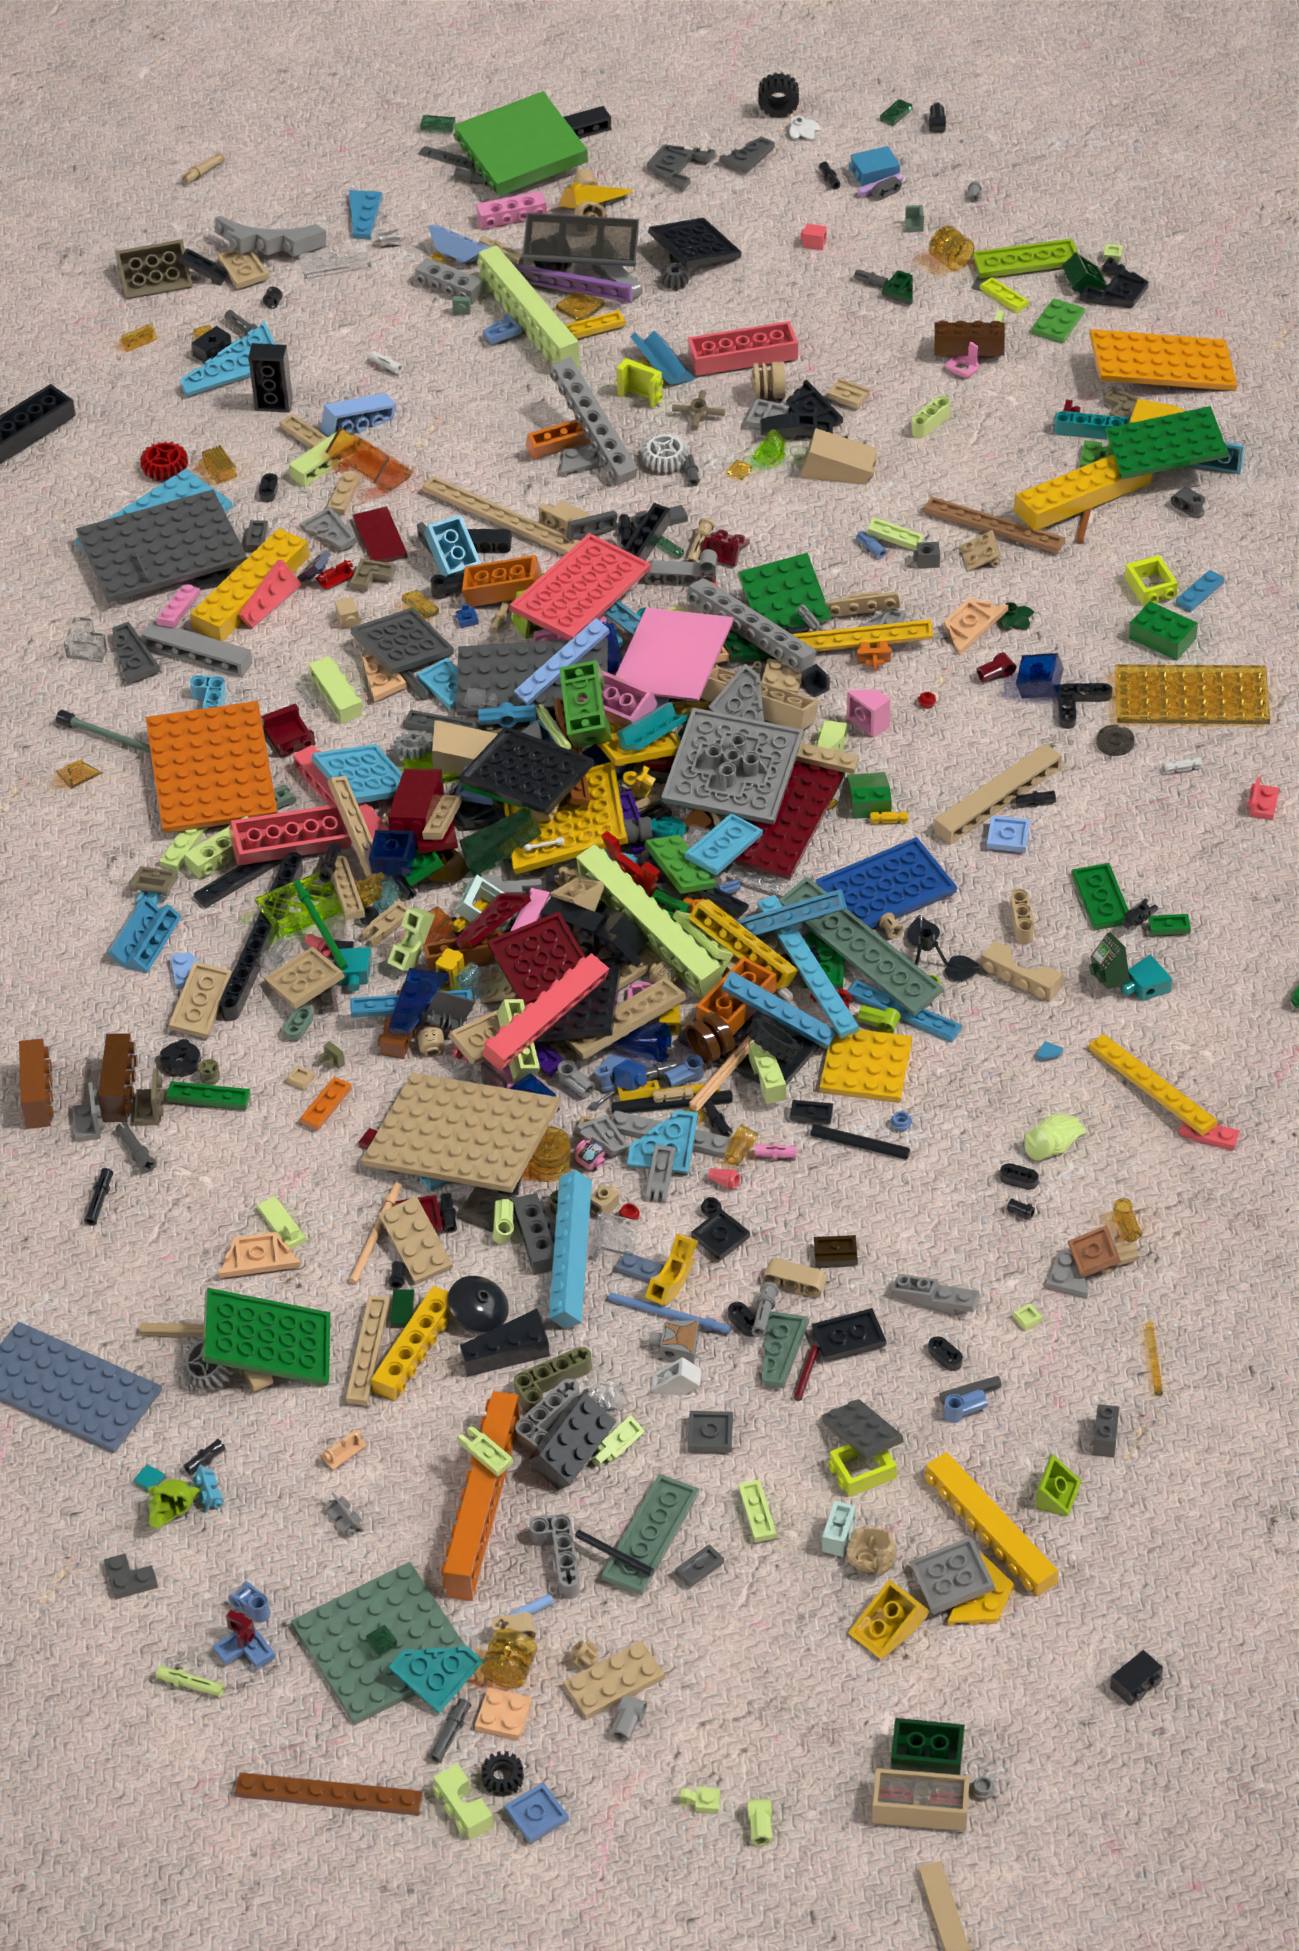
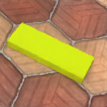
M993 277L980 284V290L1015 313L1029 306V300Z

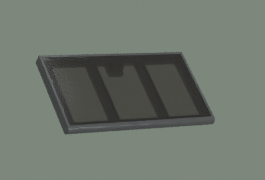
M527 213L522 260L636 267L639 219Z

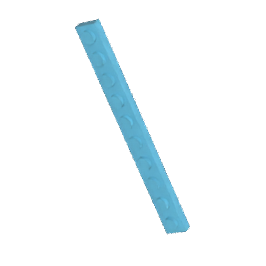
M776 895L757 901V906L761 913L783 907ZM795 925L773 931L839 1037L844 1038L859 1032L858 1024Z

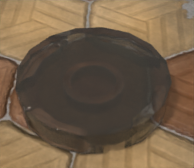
M1113 724L1100 729L1096 738V744L1101 752L1109 756H1122L1133 749L1135 737L1133 732L1127 727L1123 726L1122 728L1119 725Z

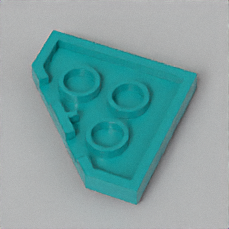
M468 1646L403 1650L387 1669L439 1714L484 1660Z

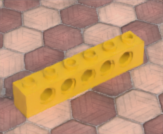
M709 899L697 902L688 917L740 960L746 957L775 973L777 989L788 987L799 971Z
M435 1286L431 1287L371 1378L372 1392L396 1401L400 1394L404 1393L407 1382L415 1376L420 1362L423 1363L425 1361L428 1350L435 1345L437 1336L447 1326L448 1319L451 1316L447 1307L448 1291Z

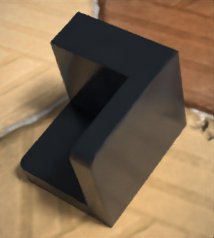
M815 664L801 671V685L813 697H817L830 690V677L820 666Z

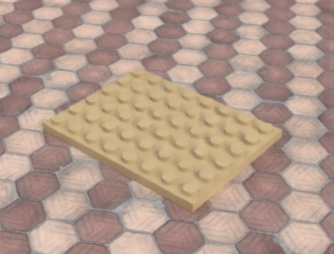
M412 1072L363 1156L362 1164L363 1166L512 1193L561 1104L560 1098Z

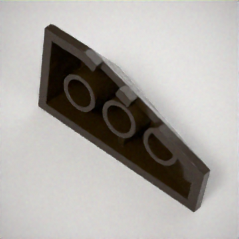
M413 835V843L415 849L418 850L416 835ZM455 849L436 851L444 866L427 877L431 881L457 882L464 878L471 869L461 854Z

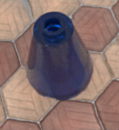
M666 1022L644 1025L633 1030L627 1036L616 1040L613 1044L619 1051L658 1063H664L669 1057V1053H666L667 1047H671L672 1044L671 1030L669 1026H665Z

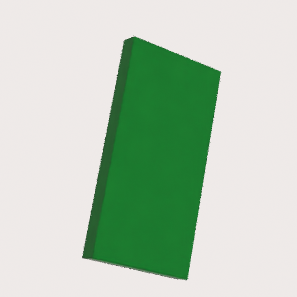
M1110 863L1072 869L1071 875L1093 930L1122 926L1126 918L1124 915L1129 910Z
M809 932L805 940L807 946L810 947L815 944L822 960L819 963L835 990L843 989L845 959L813 932ZM803 980V988L809 989V987Z

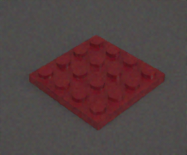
M560 912L487 941L490 951L517 998L523 999L524 1006H527L530 1002H536L538 996L543 991L547 992L556 980L560 981L568 969L571 968L573 970L581 958H586Z

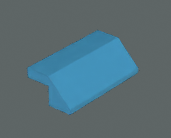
M655 330L646 339L641 338L636 332L630 336L653 367L662 372V378L670 385L689 382L695 379L664 338Z
M146 896L141 897L108 949L107 954L122 967L147 973L182 916L169 904L158 908Z

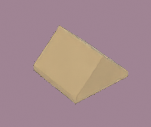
M579 876L550 892V895L595 912L604 889V882Z

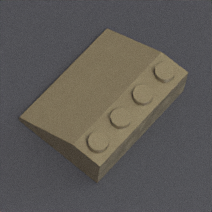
M183 239L115 251L125 299L193 287L189 268L179 263L185 252Z

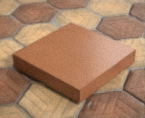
M1107 1225L1068 1241L1082 1278L1121 1262Z

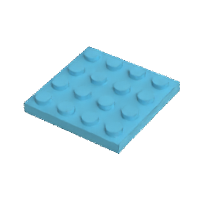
M377 744L312 753L311 761L328 780L332 777L346 776L357 803L395 797L402 773Z

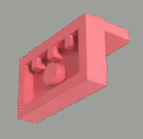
M1257 777L1256 784L1252 783L1250 795H1253V797H1249L1247 808L1250 809V817L1273 820L1279 787L1260 785L1261 777Z

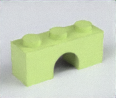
M407 908L401 924L402 927L406 928L405 936L399 944L393 945L387 961L388 964L403 971L415 970L435 915L421 908Z
M755 1042L748 1043L749 1061L754 1074H759L761 1092L766 1104L786 1100V1083L775 1056L763 1050Z
M458 1763L433 1776V1792L438 1800L442 1799L445 1803L444 1808L450 1817L454 1816L456 1826L461 1834L465 1833L468 1839L471 1840L494 1827L493 1815L481 1798L470 1803L460 1800L463 1796L470 1793V1784Z

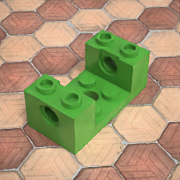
M597 660L560 667L567 735L574 748L612 741L610 724L604 713L602 691H605L604 675ZM581 696L588 697L585 702H578Z

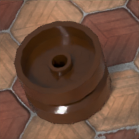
M715 1012L707 1013L701 1017L700 1021H694L685 1028V1035L695 1055L700 1056L705 1064L715 1062L719 1059L720 1055H726L735 1048V1041L730 1028Z

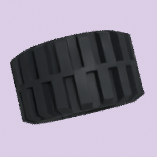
M774 72L773 75L768 74L767 78L764 77L762 82L759 83L758 105H760L761 111L764 110L766 115L770 114V117L777 116V118H780V116L787 117V114L791 115L793 110L796 111L797 105H799V85L794 77L791 78L789 74L784 75V72H780V74ZM782 93L785 96L775 97L772 94Z

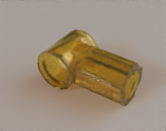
M741 1123L732 1137V1143L723 1156L726 1162L739 1166L759 1134Z
M1120 1198L1114 1203L1112 1220L1118 1225L1124 1241L1134 1242L1142 1237V1231L1132 1211V1202L1126 1198Z

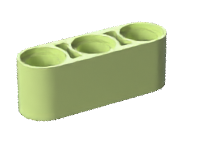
M938 396L912 417V435L916 438H923L950 416V399L946 396Z

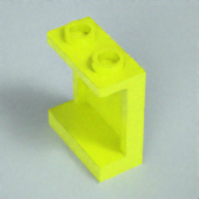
M627 358L616 368L617 395L624 397L629 391L650 399V407L652 408L661 403L663 400L661 371Z

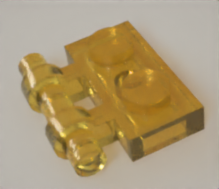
M382 872L378 874L373 873L367 879L355 882L363 908L381 900L382 884L380 881L384 879Z

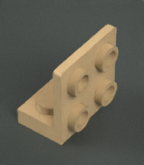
M560 501L554 507L544 503L538 507L539 523L565 535L567 534L569 521L589 517L588 513L564 501Z

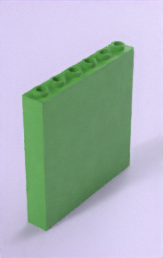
M544 91L454 125L455 132H453L455 141L460 143L463 152L466 151L469 160L474 162L476 170L482 173L484 181L489 183L490 189L495 191L498 197L588 162L587 148Z

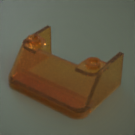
M340 427L325 451L327 454L339 459V464L346 468L351 466L372 479L373 483L377 485L376 488L385 493L387 490L392 491L409 479L414 472L373 444Z

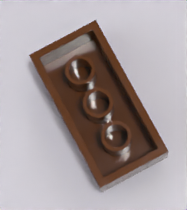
M941 320L934 322V356H969L968 347L970 342L978 346L977 356H1005V326L1000 321L984 323L983 321L965 322L960 320L948 322Z
M130 1033L106 1034L98 1093L103 1122H128V1115L132 1114L130 1098H134L132 1082H136L134 1067L138 1066V1055H134L136 1044L132 1042Z

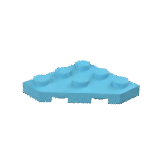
M677 1110L662 1123L660 1122L649 1130L642 1138L635 1140L630 1144L627 1165L651 1169L655 1145L676 1148L672 1172L689 1174L698 1113Z

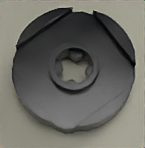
M181 1039L178 1042L169 1044L160 1051L161 1067L166 1074L186 1077L198 1070L201 1054L198 1047L190 1043L189 1040ZM184 1057V1060H177V1058Z

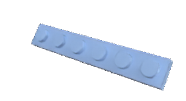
M595 618L573 640L568 642L515 689V695L526 705H529L560 678V667L574 665L610 633L609 629Z

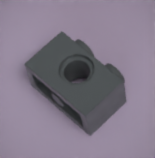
M1097 1404L1093 1455L1115 1457L1119 1406Z

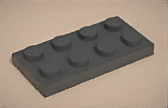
M860 1399L852 1400L846 1405L834 1408L821 1415L823 1423L865 1459L904 1442L901 1433Z

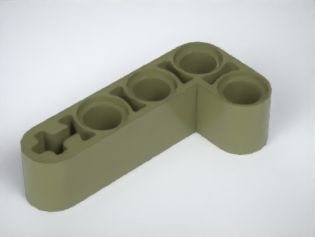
M578 1347L516 1374L514 1377L515 1394H518L519 1402L524 1411L528 1413L543 1399L542 1393L554 1389L563 1380H575L590 1373L592 1370L590 1350L585 1347Z

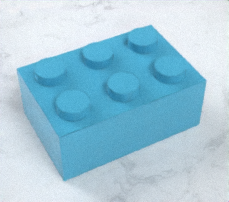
M461 515L427 525L424 535L441 575L445 577L464 575L465 566L481 564Z

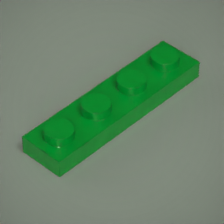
M170 1081L166 1099L167 1102L247 1110L251 1091L245 1088Z

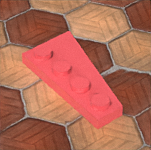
M277 560L238 614L248 627L253 628L302 584L283 560Z

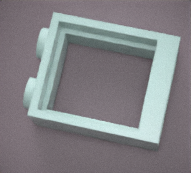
M476 875L467 884L455 912L472 923L481 913L480 910L471 905L476 894L491 902L499 893L504 892ZM505 921L495 930L501 929V932H503L508 923Z

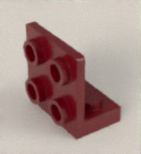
M718 529V531L705 536L702 552L708 549L713 550L717 553V562L737 566L740 548L749 544L750 540L746 539L744 535H731L726 530Z

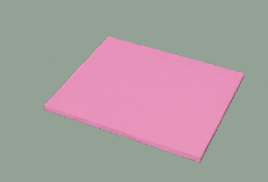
M646 608L616 676L624 677L626 681L652 691L656 697L699 701L734 618Z

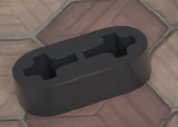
M267 473L262 477L259 487V497L262 502L268 503L275 500L279 486L276 474Z
M1011 1163L1004 1164L1000 1168V1180L1005 1184L1027 1190L1038 1186L1039 1175L1033 1169Z
M731 1303L728 1307L729 1320L743 1335L754 1337L751 1326L754 1325L756 1316L744 1303Z
M939 1336L929 1340L928 1353L943 1367L950 1371H957L962 1367L963 1355L951 1343Z

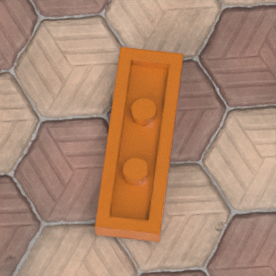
M334 1076L301 1116V1123L319 1130L351 1091V1084Z

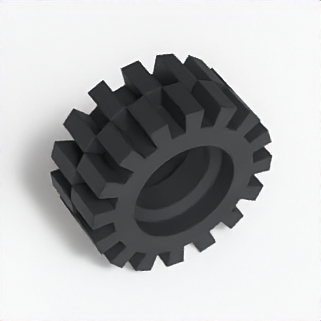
M497 1751V1756H494L493 1753L490 1754V1760L486 1758L481 1767L482 1781L486 1790L489 1793L492 1791L494 1796H497L499 1792L500 1797H505L504 1793L506 1792L508 1796L512 1795V1790L515 1792L519 1791V1786L522 1787L524 1780L523 1765L520 1758L516 1759L514 1753L509 1756L508 1751H505L504 1755H501V1751ZM499 1769H508L512 1773L506 1779L494 1777V1772Z

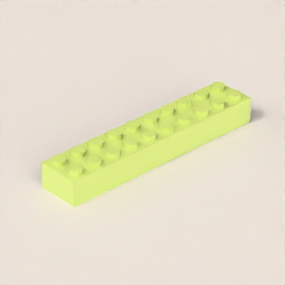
M496 245L478 252L479 279L483 280L488 291L493 293L497 302L503 305L504 310L508 311L511 317L519 324L522 331H525L529 340H532L536 348L541 350L545 359L553 364L572 357L579 369L578 340Z
M594 844L578 855L576 859L579 876L604 882V889L600 900L609 909L624 914L649 940L646 945L662 961H666L678 970V977L702 1000L722 979L719 962L716 959L712 960L704 947H699L690 934L687 935L681 925L670 918L665 909L662 910L658 907L653 897L649 898L640 885H636L632 877L628 873H624L619 864L608 857L604 849H599Z

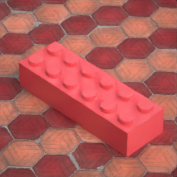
M790 321L688 337V355L697 376L753 367V363H758L759 366L762 365V362L771 364L772 362L798 359V342Z
M337 804L232 820L229 828V835L238 866L283 859L291 852H297L301 856L327 852L330 844H336L340 849L351 848L352 845Z

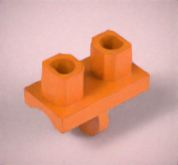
M887 641L877 642V648H870L869 642H860L859 649H857V664L865 663L866 666H873V671H877V665L891 662V647H888Z

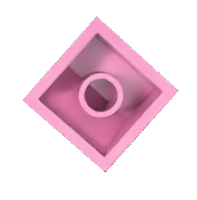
M878 690L847 691V719L874 738L890 727V699Z

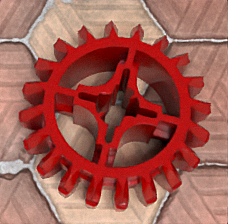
M165 440L164 443L159 441L158 444L152 443L151 447H146V450L142 451L140 456L142 471L145 476H149V479L154 478L155 481L160 479L163 482L173 476H177L179 472L188 467L189 463L188 454L184 447L180 446L179 443L174 444L173 441L167 443Z

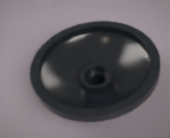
M475 1275L462 1277L452 1285L448 1292L447 1307L454 1321L467 1331L484 1334L503 1325L508 1317L509 1303L505 1293L495 1282L488 1278Z

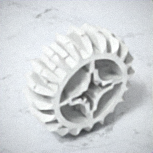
M665 433L663 435L657 434L656 437L651 436L650 439H646L641 451L643 464L646 465L647 469H651L652 472L658 471V473H673L674 470L680 471L681 467H685L686 459L684 456L689 455L687 442L683 438H679L678 435L672 436V433L669 435H665Z

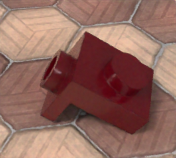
M230 1610L226 1615L228 1629L238 1633V1647L243 1649L255 1637L254 1623L244 1613Z

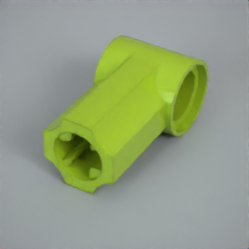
M863 1005L860 1007L857 1022L877 1027L880 1032L893 1034L901 1015L893 1008H886L883 1011Z

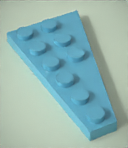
M265 321L255 330L249 331L245 337L236 340L220 351L216 357L207 360L203 366L194 369L181 378L180 384L186 397L251 377L248 359L251 344H275Z

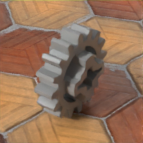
M418 730L408 731V734L401 733L402 737L397 736L396 740H394L395 753L398 756L403 755L404 759L407 757L419 759L422 755L428 756L427 753H432L433 736H431V733L426 734V731L421 733Z

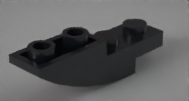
M787 413L760 419V434L762 436L795 439L797 435L813 436L815 428L833 434L832 420L819 419L817 414Z

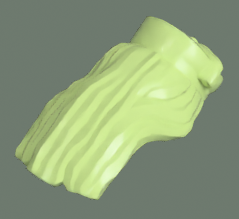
M1064 1113L1050 1115L1040 1125L1025 1134V1150L1034 1160H1042L1061 1154L1079 1136L1086 1133V1128L1079 1122L1080 1119L1078 1117Z

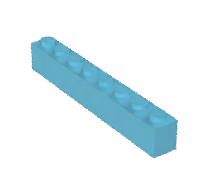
M576 1169L561 1175L559 1178L549 1319L564 1329L582 1323L592 1181Z

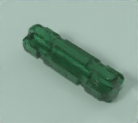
M664 536L658 541V546H661V548L673 554L676 558L680 559L684 556V549Z

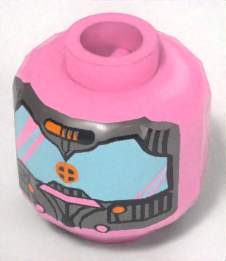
M591 1139L587 1141L582 1140L574 1150L575 1160L587 1170H592L595 1167L599 1169L605 1162L603 1158L605 1150Z

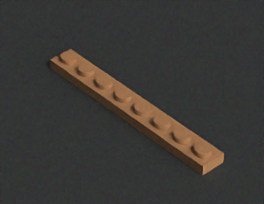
M932 496L924 506V513L984 532L993 530L994 535L1055 554L1060 552L1065 543V537L1039 529L1034 531L1029 526Z

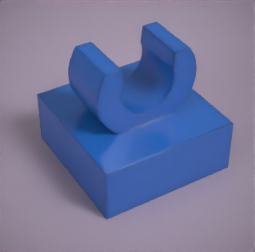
M469 604L461 605L462 610L456 611V617L461 628L479 624L474 607L469 608Z

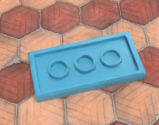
M730 814L685 853V859L717 875L762 836L763 830L734 814Z

